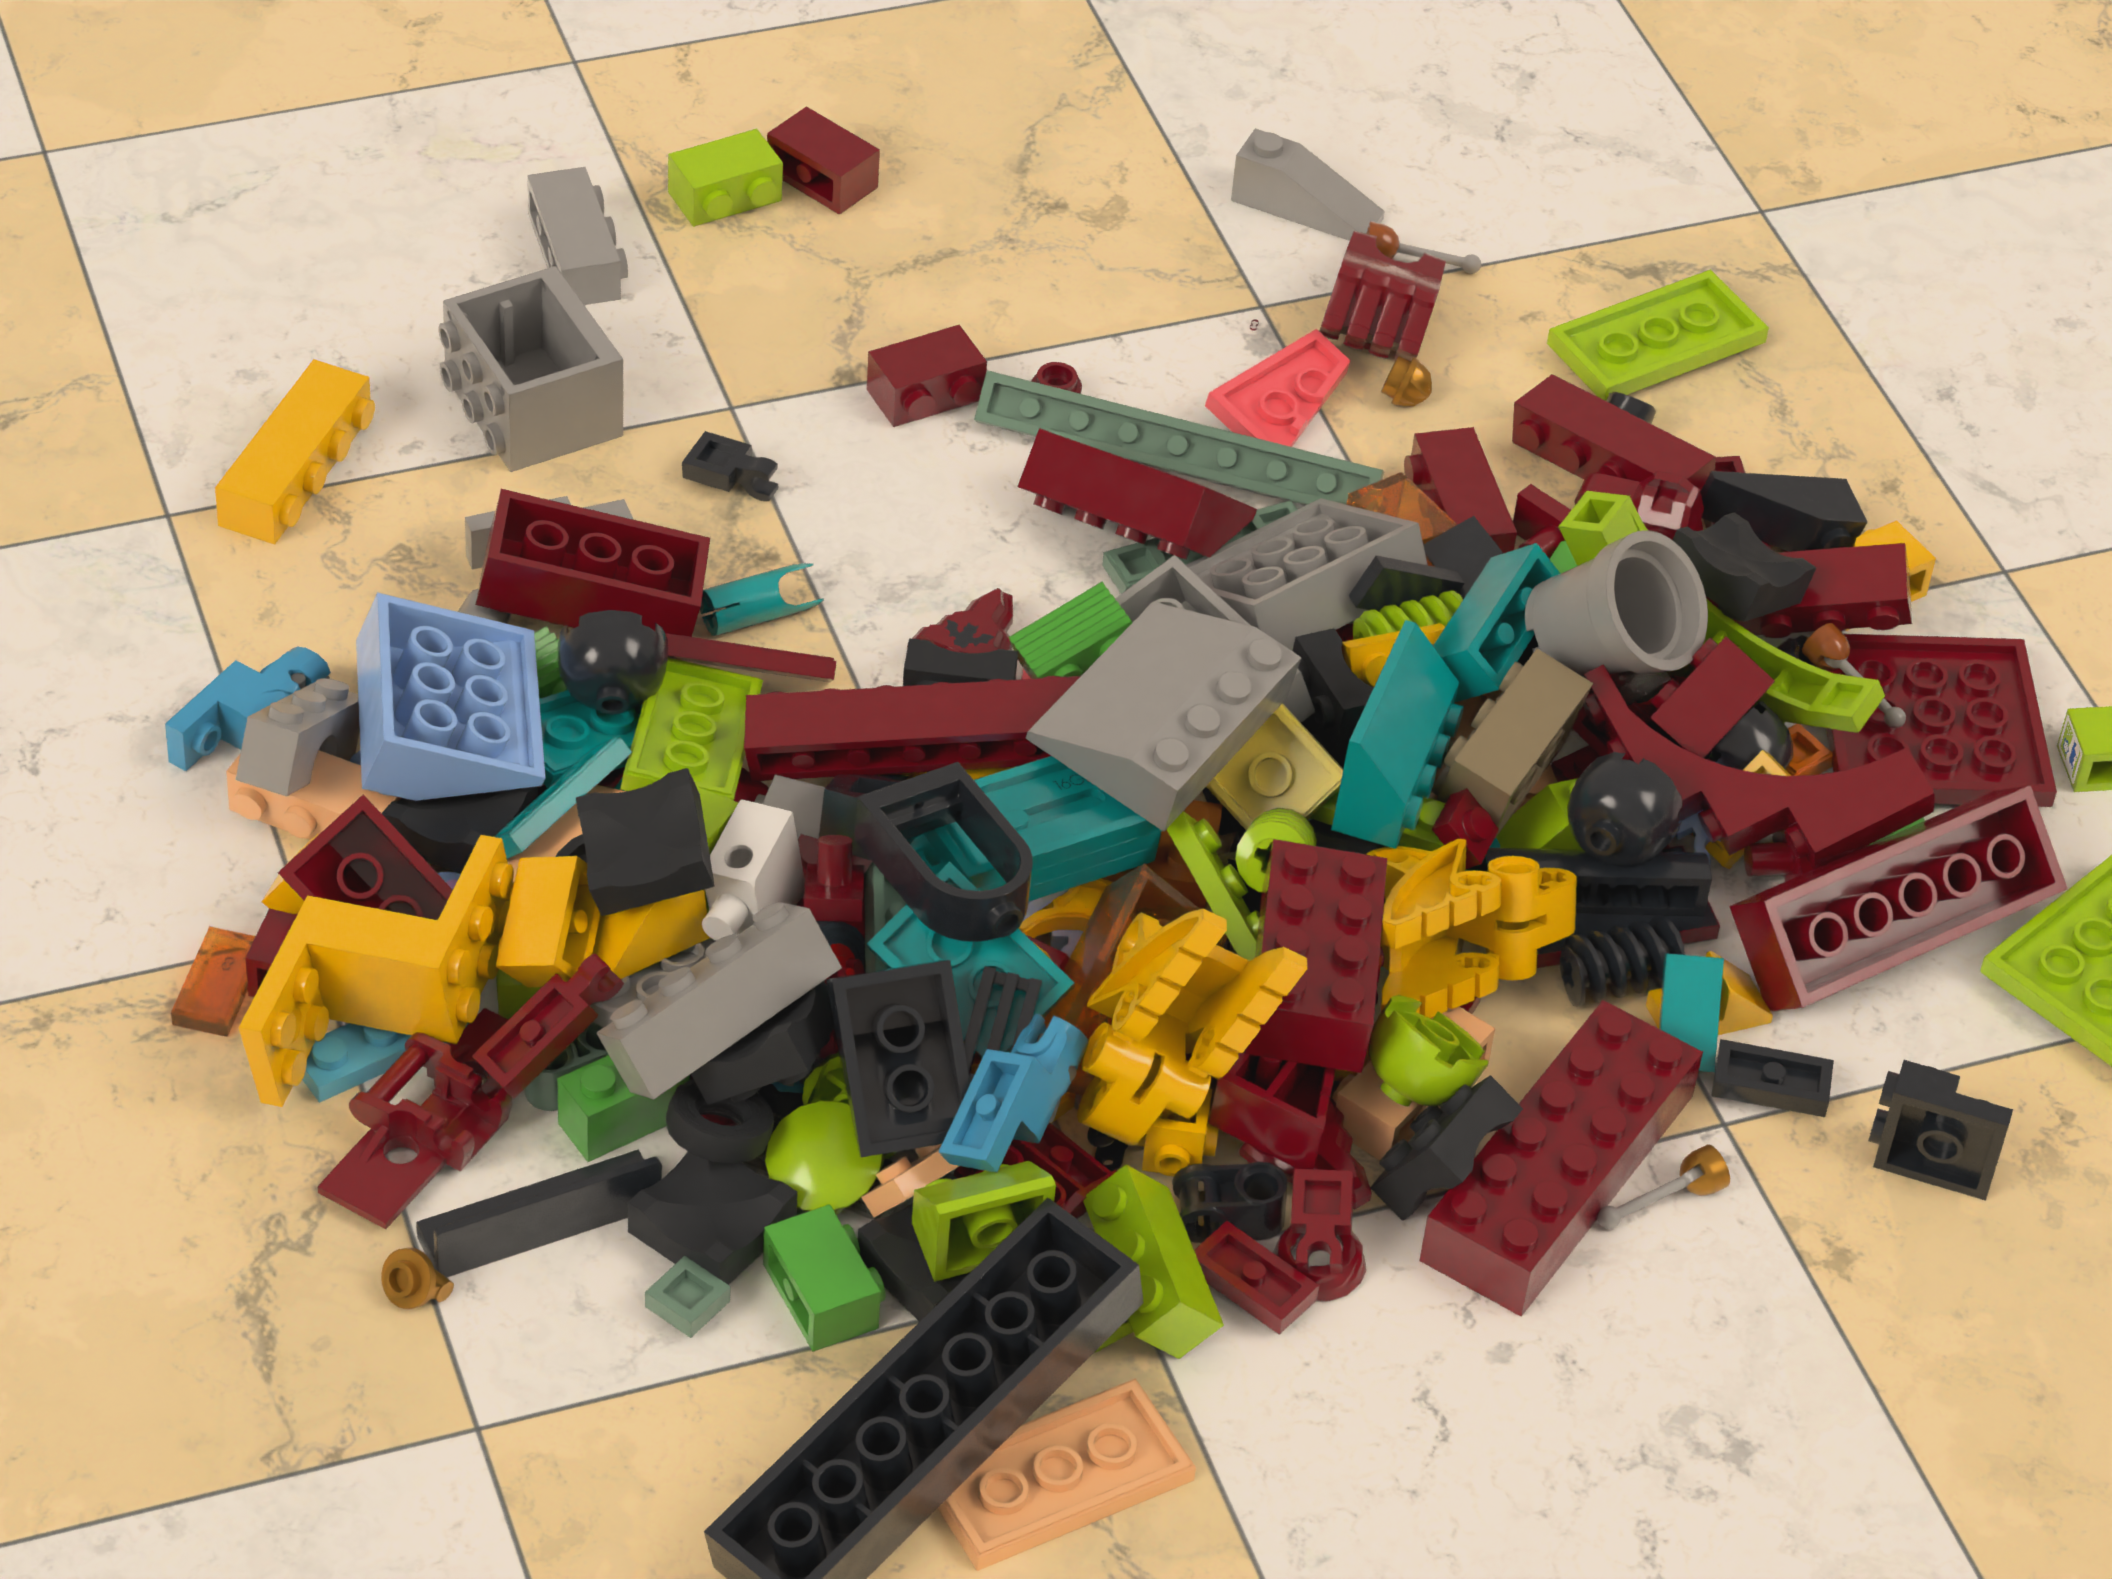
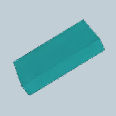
M1665 953L1659 1029L1703 1051L1699 1071L1715 1073L1724 958Z

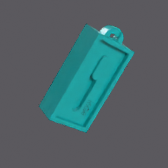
M1052 756L974 780L1025 840L1031 850L1033 865L1029 901L1155 861L1162 830ZM956 822L906 839L935 875L950 861L980 891L995 889L1006 884V881Z

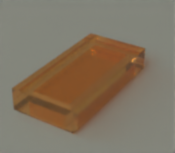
M209 926L171 1010L172 1025L228 1037L248 992L245 957L255 936Z

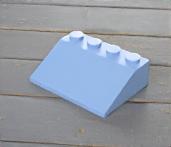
M377 592L356 639L362 789L387 796L420 801L542 786L545 780L534 630Z

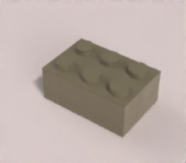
M1538 648L1524 666L1516 661L1499 686V690L1502 693L1496 701L1490 698L1485 701L1471 724L1475 729L1467 739L1461 735L1446 755L1443 762L1446 767L1431 790L1432 793L1438 796L1437 801L1446 803L1451 794L1467 788L1482 808L1489 813L1491 819L1499 828L1494 838L1495 840L1567 742L1593 683Z

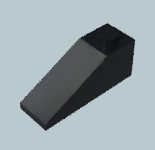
M1711 471L1700 491L1704 506L1702 519L1716 523L1724 515L1736 513L1749 522L1753 532L1762 542L1788 552L1853 547L1856 538L1861 535L1868 523L1847 479Z

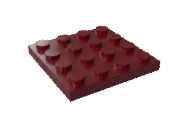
M1844 634L1850 644V653L1847 661L1864 678L1879 680L1885 694L1884 699L1892 707L1901 708L1906 714V721L1899 728H1891L1884 720L1885 714L1877 707L1859 733L1826 728L1829 750L1833 754L1831 761L1833 772L1869 764L1908 747L1935 792L1934 804L1963 805L1993 791L2031 785L2038 807H2053L2057 790L2024 639ZM1840 668L1826 670L1833 674L1846 675Z

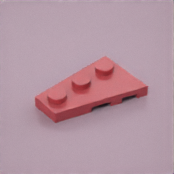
M1315 329L1209 392L1205 407L1234 433L1292 447L1347 374L1351 360L1319 330Z

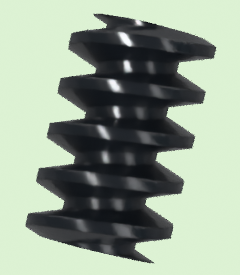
M1655 917L1649 923L1645 921L1633 922L1628 928L1621 925L1612 926L1607 933L1604 930H1593L1586 937L1582 934L1570 935L1565 940L1561 951L1560 972L1566 993L1572 1005L1575 1007L1584 1005L1585 989H1588L1594 1002L1599 1003L1605 1000L1606 984L1609 985L1612 994L1616 998H1623L1627 993V980H1629L1631 987L1636 993H1645L1648 989V975L1657 989L1662 988L1665 953L1685 955L1684 945L1678 929L1668 918Z

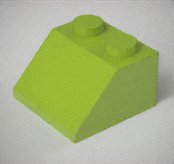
M1025 1161L1010 1166L1001 1164L998 1172L984 1170L982 1173L954 1180L938 1179L923 1188L915 1189L912 1225L934 1282L970 1273L1047 1198L1054 1202L1056 1184L1053 1176L1034 1163Z

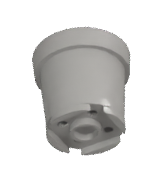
M1642 530L1608 544L1594 559L1536 585L1527 600L1525 624L1526 631L1534 630L1539 647L1532 649L1533 652L1538 648L1582 677H1584L1585 673L1601 665L1605 666L1609 675L1627 671L1638 674H1655L1683 668L1693 660L1692 656L1699 650L1705 640L1708 610L1701 579L1687 554L1665 535L1654 531Z

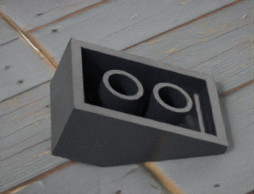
M938 960L826 979L835 1037L860 1157L942 1144L970 1086L951 961Z

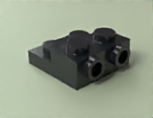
M1903 1060L1899 1074L1888 1071L1880 1096L1879 1104L1890 1108L1889 1111L1878 1108L1868 1141L1879 1144L1873 1167L1986 1201L2013 1109L1956 1093L1961 1077L1959 1075Z

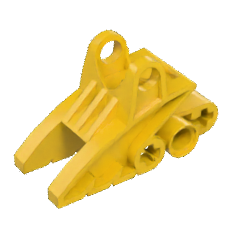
M1456 839L1434 851L1397 846L1396 849L1384 847L1367 853V855L1387 858L1384 894L1386 902L1383 908L1380 944L1384 953L1383 967L1389 971V976L1382 988L1381 1011L1391 997L1401 995L1422 1002L1416 1012L1425 1017L1432 1018L1438 1011L1440 1013L1447 1012V1007L1454 1009L1474 1001V996L1481 998L1489 995L1498 989L1499 979L1513 981L1534 976L1537 971V949L1566 938L1575 931L1577 877L1568 870L1540 868L1537 861L1522 856H1503L1489 862L1488 872L1465 871V839ZM1464 940L1486 948V954L1461 953Z
M1203 908L1188 912L1164 927L1159 925V920L1142 912L1138 914L1121 939L1115 955L1112 972L1087 1002V1007L1112 1018V1025L1104 1022L1098 1026L1090 1037L1083 1055L1082 1070L1095 1077L1088 1085L1081 1099L1077 1114L1078 1122L1125 1144L1134 1146L1143 1138L1165 1108L1187 1119L1191 1118L1204 1102L1209 1090L1211 1076L1220 1079L1231 1069L1238 1059V1053L1244 1052L1260 1031V1025H1265L1282 1003V996H1287L1307 970V958L1285 947L1266 951L1250 961L1216 945L1227 931V920ZM1186 1053H1192V1058L1189 1061L1186 1060Z

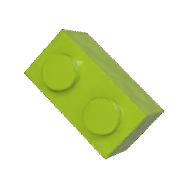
M757 128L668 154V193L693 227L782 201L783 162Z

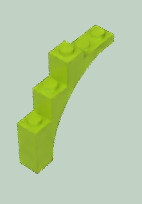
M1586 491L1559 525L1577 566L1594 559L1608 544L1631 533L1647 530L1630 496ZM1706 598L1708 624L1704 643L1711 637L1719 644L1727 636L1775 680V683L1751 709L1760 701H1763L1778 715L1784 724L1785 722L1859 733L1885 697L1879 680L1833 674L1803 662L1758 638L1724 615L1720 609ZM1689 663L1683 668L1666 672L1671 676L1687 678L1695 668Z

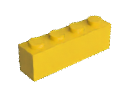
M313 359L216 485L218 526L275 545L288 526L293 527L298 522L302 508L312 494H318L321 491L327 474L335 463L345 459L351 442L359 431L367 429L370 425L375 411V403L370 399V378Z

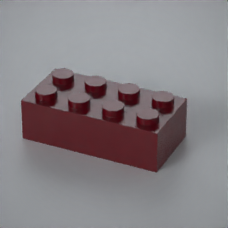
M501 489L488 537L475 605L503 613H512L538 619L555 625H567L572 628L578 627L579 617L587 613L606 610L627 611L642 615V625L650 627L654 631L655 623L663 628L665 633L692 637L701 607L710 537Z
M1273 839L1262 888L1255 957L1266 951L1285 947L1307 958V970L1288 995L1282 996V1003L1265 1025H1260V1031L1245 1049V1054L1362 1073L1374 1025L1387 858Z

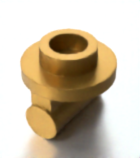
M402 1248L392 1252L385 1260L382 1268L381 1281L383 1290L388 1299L399 1308H418L426 1304L430 1299L443 1302L450 1296L454 1288V1283L437 1271L429 1257L416 1248Z

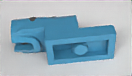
M300 646L287 651L260 672L235 660L165 723L169 763L187 771L202 756L212 753L220 740L241 750L248 716L316 682L318 679H330L328 675L331 672L327 662L319 654Z
M1035 1014L1029 1025L1018 1036L1011 1053L986 1049L939 1149L941 1156L952 1165L998 1172L1013 1139L1039 1144L1048 1123L1054 1121L1062 1095L1067 1092L1071 1081L1074 1080L1076 1070L1088 1046V1038L1081 1030L1056 1016H1053L1048 1028H1046L1044 1018L1040 1014Z

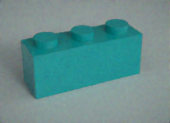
M1537 543L1491 557L1433 645L1459 681L1455 702L1499 690L1505 675L1512 665L1518 661L1535 635L1534 630L1526 631L1525 609L1528 597L1536 585L1555 575L1561 574Z

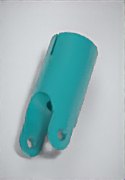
M792 564L703 589L700 607L701 614L726 608L702 617L708 632L712 636H717L806 611L811 607L819 605L824 601V598L800 605L787 604L779 593V580L781 577L791 572L812 567L814 564Z

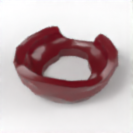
M1290 1225L1279 1237L1272 1253L1297 1269L1296 1260L1291 1251L1294 1250L1299 1239L1305 1233H1292ZM1353 1231L1352 1235L1336 1234V1238L1339 1239L1343 1247L1342 1273H1331L1330 1264L1310 1266L1309 1272H1301L1319 1285L1317 1301H1331L1347 1296L1361 1284L1366 1273V1262L1363 1254V1245Z

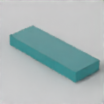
M614 737L589 750L494 836L502 838L507 859L522 853L576 804V797L586 795L632 753L621 737Z

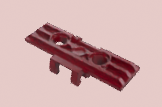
M484 1007L476 1019L464 1028L457 1044L450 1043L448 1045L426 1034L414 1033L405 1042L406 1051L367 1092H358L350 1100L349 1109L352 1115L360 1123L371 1129L318 1185V1194L387 1229L445 1164L461 1172L509 1119L512 1097L472 1057L508 1019ZM422 1067L427 1068V1076L434 1079L435 1089L421 1106L408 1099H402L397 1105L389 1103ZM480 1075H482L486 1079V1082L484 1084H482L483 1079ZM396 1148H409L417 1153V1157L414 1160L404 1164L393 1163L385 1156Z

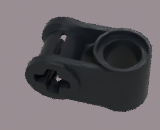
M1254 1162L1233 1165L1199 1163L1180 1169L1173 1177L1174 1195L1180 1199L1181 1212L1179 1214L1191 1242L1202 1243L1226 1221L1254 1240L1271 1239L1279 1234L1284 1227L1288 1181L1285 1173L1271 1163ZM1199 1181L1204 1183V1191L1198 1190ZM1198 1216H1203V1226L1198 1224Z

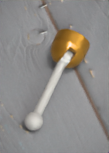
M1710 1144L1694 1150L1683 1159L1680 1165L1679 1178L1617 1208L1613 1206L1603 1207L1598 1213V1222L1605 1229H1614L1619 1225L1621 1218L1683 1188L1699 1196L1718 1192L1730 1184V1174L1726 1162L1719 1151Z

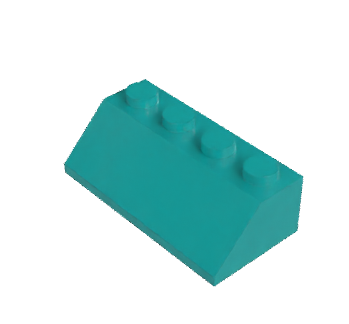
M1405 620L1349 740L1331 828L1333 831L1395 849L1405 828L1415 830L1423 805V798L1428 799L1430 796L1437 767L1442 768L1450 737L1455 738L1464 708V706L1455 704L1459 687L1458 679L1415 622Z

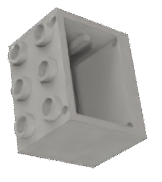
M556 266L443 300L444 322L438 326L439 337L445 352V361L440 363L442 381L449 392L455 391L460 398L468 421L478 424L483 432L490 453L492 455L498 454L510 472L623 436V358Z

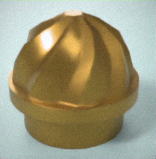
M1400 356L1397 357L1381 390V393L1393 398L1392 404L1396 406L1397 404L1415 406L1430 396L1432 392L1431 374L1424 365L1418 362V359L1413 357L1411 361H1408Z

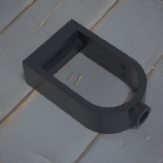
M959 762L858 796L854 840L924 925L947 938L968 942L988 941L999 937H1006L1020 927L1028 909L1033 865L1031 850L1025 840ZM956 822L1006 881V884L984 891L964 890L951 886L939 879L931 871L906 839Z

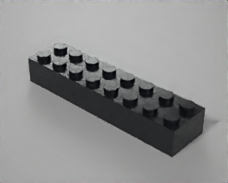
M1047 1198L704 1531L713 1567L727 1579H867L1144 1303L1139 1264L1051 1199Z

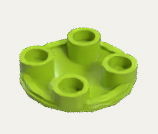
M821 1100L798 1107L779 1122L768 1142L765 1163L769 1179L782 1181L798 1192L797 1208L803 1211H812L830 1204L835 1214L839 1215L844 1208L850 1207L869 1192L877 1179L875 1174L884 1165L885 1154L861 1158L850 1106L843 1102Z

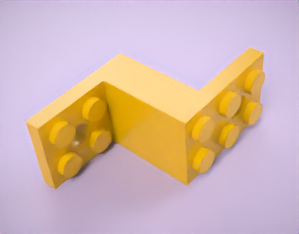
M480 835L438 920L313 896L306 897L239 1026L261 1103L283 1107L292 1087L298 1086L301 1083L306 1071L307 1058L313 1044L324 1038L329 1019L407 1035L420 1032L442 1042L458 1043L466 1024L472 1023L477 1017L480 1007V995L488 979H494L499 971V968L496 967L498 943L503 935L510 904V890L514 878L513 866L507 862L502 838Z

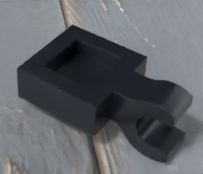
M707 431L702 434L682 461L683 478L730 492L733 486L739 483L753 498L760 501H770L779 488L778 483L769 481L777 470L778 463L765 457H752V445Z

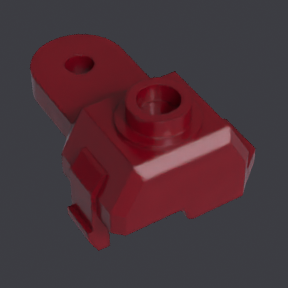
M1657 471L1639 482L1605 474H1590L1585 477L1574 501L1576 505L1586 491L1630 496L1640 518L1649 531L1658 532L1673 540L1677 529L1689 527L1693 531L1704 530L1701 521L1704 506L1700 489L1682 475Z

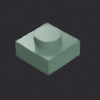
M683 1256L645 1291V1307L692 1338L730 1302L731 1286L686 1256Z

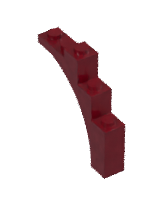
M1604 665L1584 674V678L1592 682L1593 685L1583 707L1592 724L1597 726L1603 723L1609 733L1611 740L1606 742L1609 753H1626L1622 759L1631 760L1637 764L1643 758L1656 764L1671 778L1681 795L1683 807L1678 813L1679 820L1682 821L1698 813L1701 826L1712 843L1720 840L1729 856L1789 826L1784 829V835L1794 855L1798 859L1806 856L1812 868L1816 869L1862 849L1934 812L1935 792L1908 747L1869 764L1844 771L1818 775L1781 776L1735 769L1699 757L1675 745L1651 729L1628 708Z

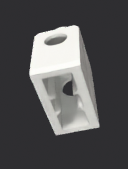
M741 799L710 854L715 887L705 889L709 912L702 921V928L710 938L716 941L728 935H739L754 924L752 918L757 912L773 903L783 902L796 905L805 892V878L793 812Z

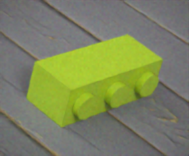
M1126 1164L1086 1195V1199L1083 1202L1095 1233L1139 1264L1144 1303L1128 1318L1135 1337L1180 1359L1224 1326L1170 1189L1167 1186Z

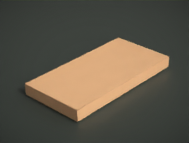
M1135 1378L1022 1424L938 1507V1510L976 1570L979 1571L1192 1482L1195 1479L1196 1467Z

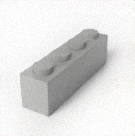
M783 902L773 903L763 908L753 916L752 921L754 924L739 935L732 934L715 941L706 949L707 957L691 968L682 967L667 974L659 981L658 986L660 989L643 1001L634 1000L621 1006L611 1015L610 1019L612 1022L598 1031L597 1035L631 1093L653 1100L842 968L809 908Z

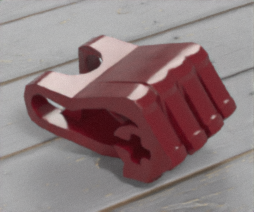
M1354 231L1346 249L1319 331L1326 338L1338 340L1340 333L1344 334L1346 337L1343 345L1354 350H1369L1368 353L1378 358L1388 359L1390 351L1393 350L1396 351L1395 360L1400 356L1411 361L1413 357L1417 358L1438 296L1446 261L1426 252L1415 262L1395 261L1383 255L1377 248V236Z

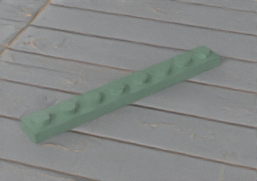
M988 370L974 418L978 423L1036 437L1040 428L1140 464L1285 501L1292 500L1293 503L1305 506L1322 498L1374 512L1385 473L1381 469Z

